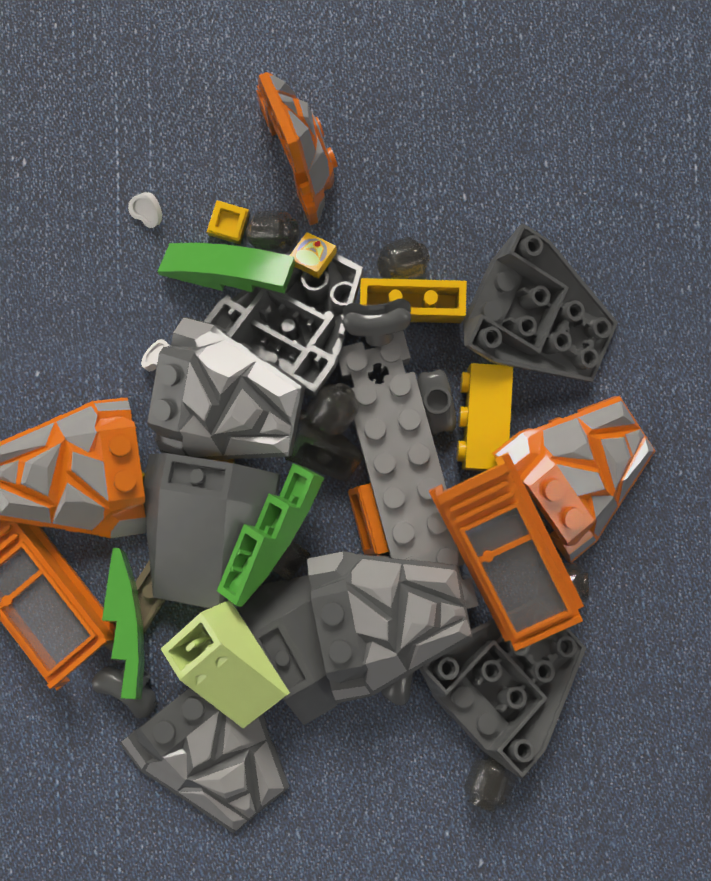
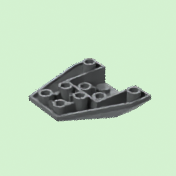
M523 223L519 225L488 265L463 320L464 346L495 364L584 382H593L618 322L554 244Z
M169 453L149 454L143 486L153 598L205 608H212L226 602L227 598L221 595L217 589L244 524L256 525L268 494H278L281 474L234 463Z
M309 575L266 583L257 588L242 607L238 606L242 619L290 692L283 700L303 725L330 711L338 704L335 702L330 679L327 678L311 601Z
M539 596L507 611L517 632L555 615ZM491 619L471 629L472 639L421 667L420 671L434 699L477 746L516 776L523 778L546 751L586 647L567 628L515 652L511 641L505 642L494 619Z

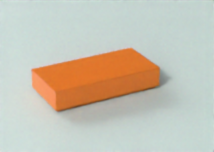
M371 483L349 489L348 495L364 555L373 556L389 552Z

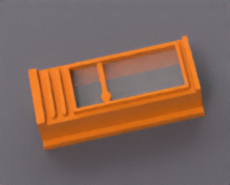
M507 452L495 458L496 466L447 490L441 484L430 489L429 493L505 642L510 640L516 652L582 622L583 619L578 609L584 607V604Z
M0 520V621L47 681L49 689L55 688L59 690L70 681L67 676L103 645L114 643L116 623L102 620L104 607L41 527Z

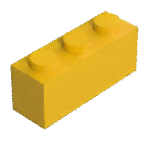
M361 278L360 304L377 305L396 299H405L411 305V322L462 323L466 316L467 281Z
M471 363L467 368V372H462L460 392L466 393L465 407L460 406L458 426L464 427L463 441H458L456 459L462 462V470L486 471L496 466L497 463L492 453L510 439L513 367Z

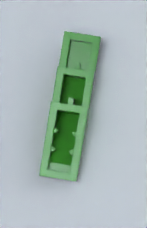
M169 243L157 272L161 276L223 291L226 285L253 292L256 286L285 294L295 267L294 256L234 245Z
M292 464L280 496L269 493L256 525H243L217 589L221 595L239 607L246 603L268 577L289 547L307 516L324 477L303 466Z
M113 548L102 620L116 623L111 659L126 661L121 698L142 699L145 657L143 620L138 591L127 553L120 548Z

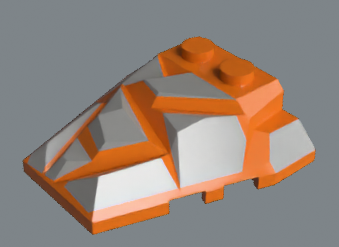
M269 72L258 75V90H256L259 107L271 135H278L293 170L298 198L311 226L319 222L325 206L324 191L333 186L334 168L338 167L331 147L326 148L323 139L325 137L323 128L318 117H315L313 112H311L308 103L296 98L295 92L286 82Z
M614 396L577 410V413L567 417L554 418L549 420L548 424L519 431L492 453L495 458L507 452L509 453L529 495L554 529L549 534L550 538L569 563L576 560L598 541L655 453L654 447L620 396Z
M128 397L91 401L79 408L0 441V520L97 535L104 538H117L146 533L145 493L136 427L132 421Z

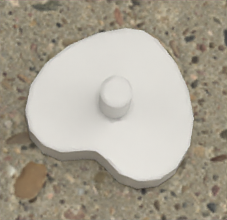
M144 192L130 200L128 209L134 219L141 220L148 228H153L160 224L162 220L161 207L152 193Z
M162 339L153 343L142 358V367L149 372L157 368L159 352L163 347L171 345Z

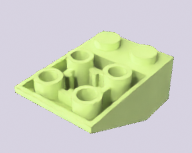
M229 600L202 611L161 648L180 681L242 728L247 727L290 694L239 612Z

